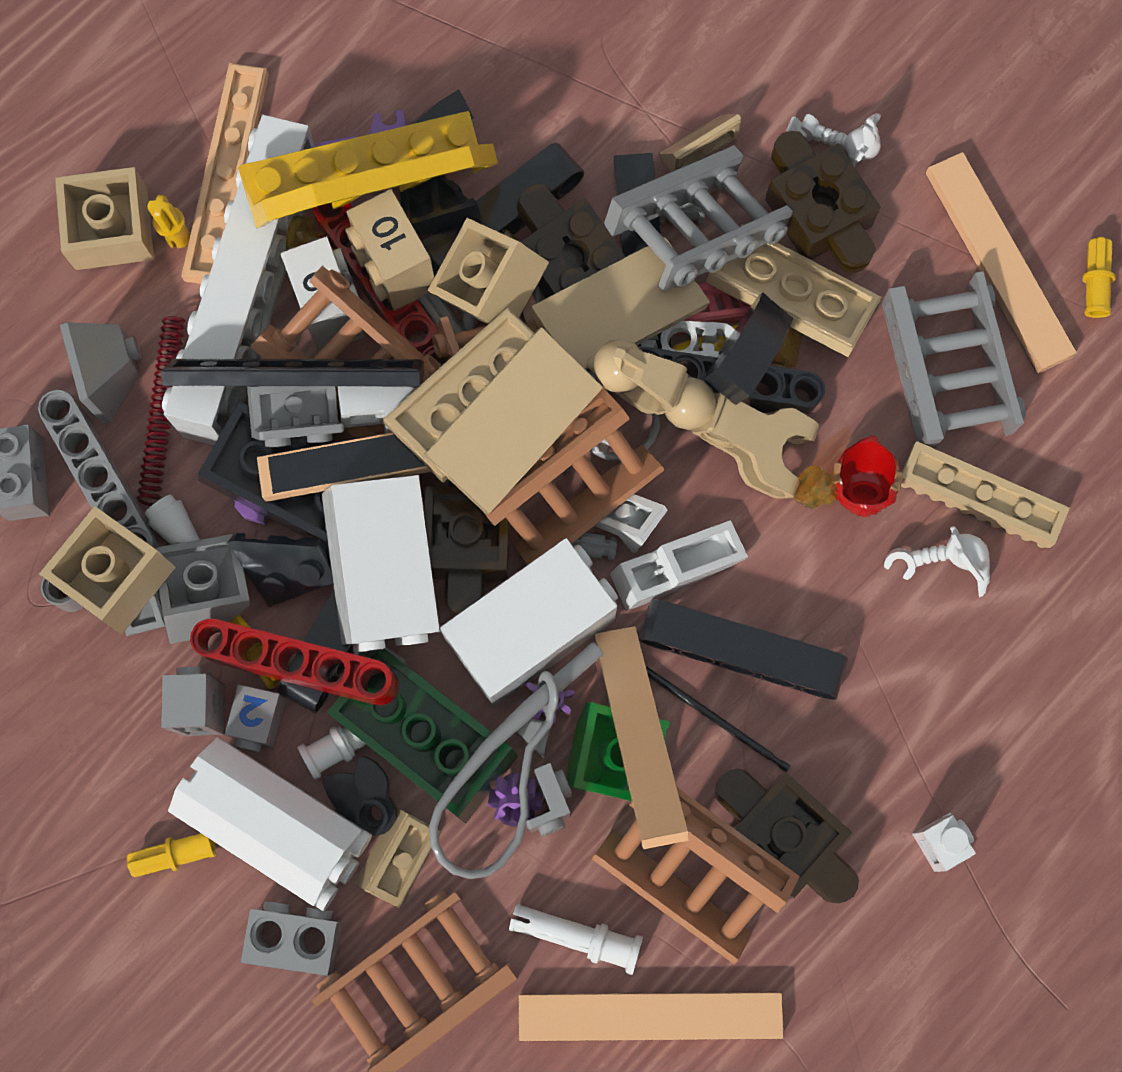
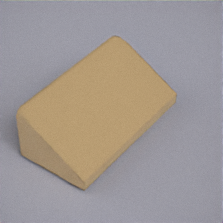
M739 114L718 116L661 151V159L669 170L673 172L711 155L737 139L741 117Z
M396 807L397 819L393 827L385 834L379 836L358 874L355 884L364 891L400 908L427 858L431 846L429 824Z

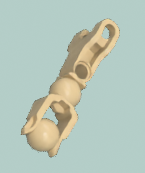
M622 339L610 340L599 349L595 356L589 358L587 366L603 388L615 392L641 412L647 414L655 413L657 415L665 413L667 419L674 426L691 430V433L698 435L704 441L733 456L746 485L777 499L795 497L800 482L799 478L784 465L782 459L783 445L786 441L792 444L815 441L819 430V424L815 420L794 408L762 413L743 402L735 405L720 392L714 394L712 388L703 380L688 377L685 366L650 353H645L634 342Z

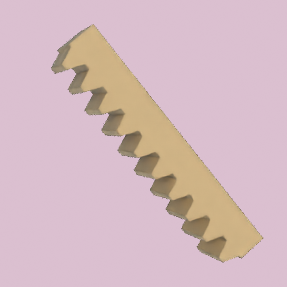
M918 441L912 446L902 469L901 487H911L919 495L927 494L933 501H943L946 507L959 508L962 514L975 515L976 520L988 521L994 528L1002 527L1010 535L1018 534L1024 541L1036 542L1040 548H1051L1056 544L1070 507Z

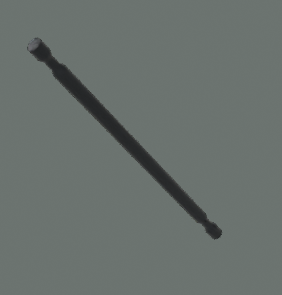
M646 666L650 679L754 751L776 763L783 771L787 772L789 770L790 764L778 759L771 751Z

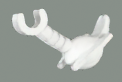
M877 113L868 117L864 125L848 135L843 132L839 133L836 130L832 131L830 128L825 129L810 114H806L803 123L798 118L792 117L786 129L787 132H801L807 141L813 139L818 142L822 141V143L829 144L830 146L839 143L845 149L854 167L860 161H870L880 152L881 148L879 131L876 127L881 115Z
M955 526L950 527L953 534H950L951 537L947 542V546H931L929 549L927 547L922 548L921 551L919 549L912 552L903 548H896L888 552L885 557L884 568L889 569L892 562L896 559H903L907 562L908 566L903 573V578L906 580L913 576L916 567L922 566L924 563L929 564L931 561L939 562L938 560L946 561V559H949L957 567L969 570L977 579L979 598L984 596L990 582V558L987 545L979 537L971 534H960Z

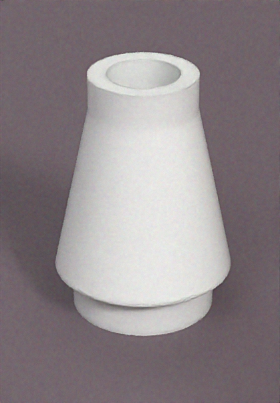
M171 494L154 503L144 513L149 519L147 525L170 545L201 540L182 501H176Z

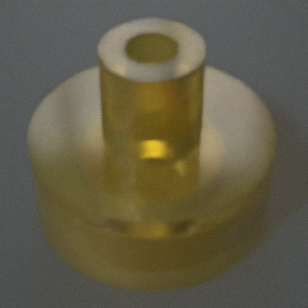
M294 215L287 232L286 251L324 238L325 234L314 231V221L312 218Z
M812 465L799 475L800 483L794 497L795 501L809 509L818 508L823 503L830 505L834 502L836 493L832 489L833 476L817 465Z

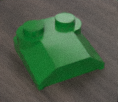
M592 702L586 703L575 728L567 767L568 785L570 788L583 792H592L632 802L611 708ZM659 719L665 740L666 729L669 728L670 722Z

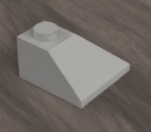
M73 322L60 324L79 400L103 424L111 423L140 375L136 360L142 359V354L135 336L129 337L118 324Z
M233 534L155 548L176 567L159 588L163 617L170 644L190 640L192 629L201 620L210 618L230 622L250 606L243 567L227 544Z

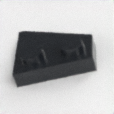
M445 174L433 177L407 191L400 192L401 207L417 235L429 234L435 230L465 222L466 218L472 220L482 217L477 201L473 197L468 199L464 196L460 186L453 180H448Z
M235 533L227 542L268 607L333 583L330 553L322 539L300 538L293 540L286 536L270 535L267 540L246 539L245 533Z

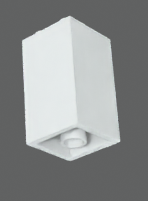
M419 475L331 485L322 493L341 644H353L354 652L386 648L384 639L395 638L396 646L429 642L427 633L440 631Z
M567 538L440 627L446 642L494 708L524 687L527 682L534 680L542 672L552 667L595 636L596 633H599L615 621L617 611L615 601L618 599L616 592L605 578H602L600 581L596 579L590 568L593 563L586 551L579 544L573 547Z

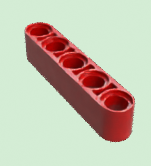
M207 618L201 620L191 631L190 643L195 652L219 665L373 705L388 704L396 698L399 692L400 683L397 675L386 664L378 660L218 619ZM218 632H222L223 638L220 646L209 651L208 641L210 637ZM262 642L263 652L256 660L248 661L247 654L249 648L255 643ZM303 653L304 660L301 667L296 671L289 672L287 669L289 658L293 654ZM336 663H344L345 671L342 678L335 682H328L327 672L329 668ZM384 673L386 684L383 689L376 693H369L367 688L369 679L375 674Z

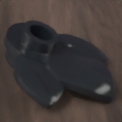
M366 756L360 757L354 774L340 772L323 778L324 788L336 809L334 810L335 812L372 836L385 834L393 827L397 819V809L392 799L387 796L388 777L381 766L373 759ZM373 806H377L382 810L383 817L381 820H377L372 816L371 809Z

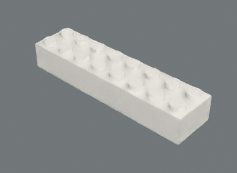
M262 115L258 128H253L249 136L248 149L250 153L246 164L316 147L309 126ZM239 170L236 178L238 189L234 201L230 200L225 209L224 221L226 226L222 237H217L213 245L212 258L214 262L210 274H205L201 282L200 296L202 299L198 311H193L189 318L187 327L189 338L186 347L179 351L176 359L259 358L258 353L250 346L270 324L286 273V267L280 253L294 248L306 210L276 219L264 227L256 228ZM247 386L169 387L164 394L162 402L164 416L183 438L214 445L239 401L245 402Z

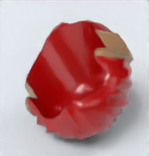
M871 435L853 444L834 463L832 482L836 486L834 491L836 493V500L839 501L841 506L857 516L869 517L870 515H877L882 509H886L896 502L897 494L901 490L903 472L900 469L899 462L896 456L878 441L876 436Z

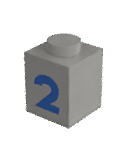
M238 685L224 735L237 739L235 743L237 748L260 753L262 745L274 748L287 699L278 693Z

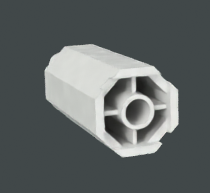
M217 737L196 757L190 766L195 770L190 780L182 778L176 787L168 812L324 912L337 894L338 888L335 886L340 881L346 885L355 873L359 862L353 858L355 856L359 857L363 853L372 835L233 745Z

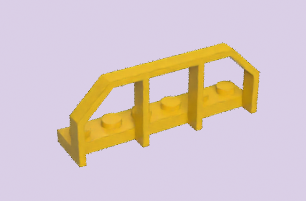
M466 111L242 164L238 167L255 226L260 228L276 219L320 205L332 203L333 209L346 205L364 194L399 186L400 192H403L433 177L468 168L472 169L473 174L498 164L493 143L478 145L470 113Z

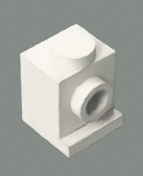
M951 813L945 814L912 834L934 872L947 871L976 854L971 846V843L974 842L971 831L961 819L956 821Z

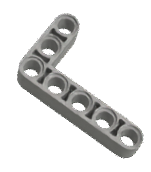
M52 390L47 392L39 402V415L91 508L96 506L112 518L114 511L118 507L127 506L126 516L117 522L142 540H146L153 548L162 547L154 530L147 525L148 520L85 409L66 391ZM70 406L67 416L56 420L58 411L63 407ZM89 439V444L83 452L74 453L75 447L80 441ZM108 472L106 482L100 487H93L96 476ZM43 578L41 593L47 602L66 612H75L84 608L69 596L60 599V589Z

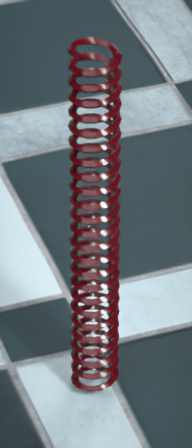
M167 316L161 321L163 326L160 329L163 333L159 335L161 341L158 343L161 348L157 350L159 354L156 357L158 364L155 365L158 371L154 373L156 379L153 380L155 386L152 388L154 394L151 395L153 402L150 403L152 409L148 412L151 417L147 420L150 425L146 427L149 432L145 434L148 440L144 442L147 448L143 450L146 456L142 457L144 464L141 465L143 472L140 473L142 479L138 482L141 487L137 490L141 495L136 497L141 504L152 506L154 503L140 498L160 499L161 496L158 494H148L142 490H163L159 486H148L143 482L158 484L164 482L162 479L149 478L144 475L163 476L165 474L163 471L149 470L145 467L164 468L166 466L164 463L150 462L146 459H167L164 455L150 454L147 451L153 450L163 453L168 451L165 447L151 446L148 443L154 442L162 445L169 443L165 439H154L149 435L170 436L168 432L154 431L150 428H171L169 424L154 423L151 420L157 419L170 422L164 415H155L153 412L164 413L162 407L157 408L154 404L162 405L163 400H158L155 397H164L165 392H158L156 389L167 390V388L173 387L158 384L157 381H162V377L158 374L163 369L159 368V366L163 365L166 367L170 363V361L163 362L160 358L172 360L177 357L175 354H163L161 351L179 353L181 350L178 347L162 345V343L175 346L183 344L178 339H165L163 337L164 335L173 338L184 337L181 332H177L185 329L183 325L166 323V320L175 323L186 322L183 317ZM169 328L177 331H166L164 329Z

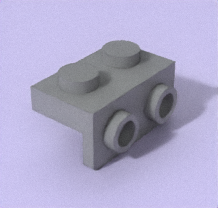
M247 386L251 434L255 439L265 440V447L291 445L290 437L307 436V442L309 443L327 442L333 440L332 433L344 432V423L338 422L335 386Z
M551 763L534 769L535 776L550 812L526 821L529 831L532 833L539 830L541 837L565 828L563 820L570 817V811L565 799L572 797L571 790L562 769L554 772Z

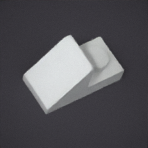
M634 494L598 522L595 527L619 536L630 551L636 553L665 515L667 509L662 504Z

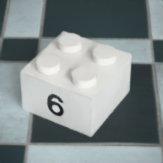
M327 236L280 253L300 308L317 292L318 289L309 281L322 265L329 271L333 269L339 272L348 281L349 289L358 296L341 249L332 250ZM332 302L308 326L319 352L350 319ZM363 331L353 341L364 338Z

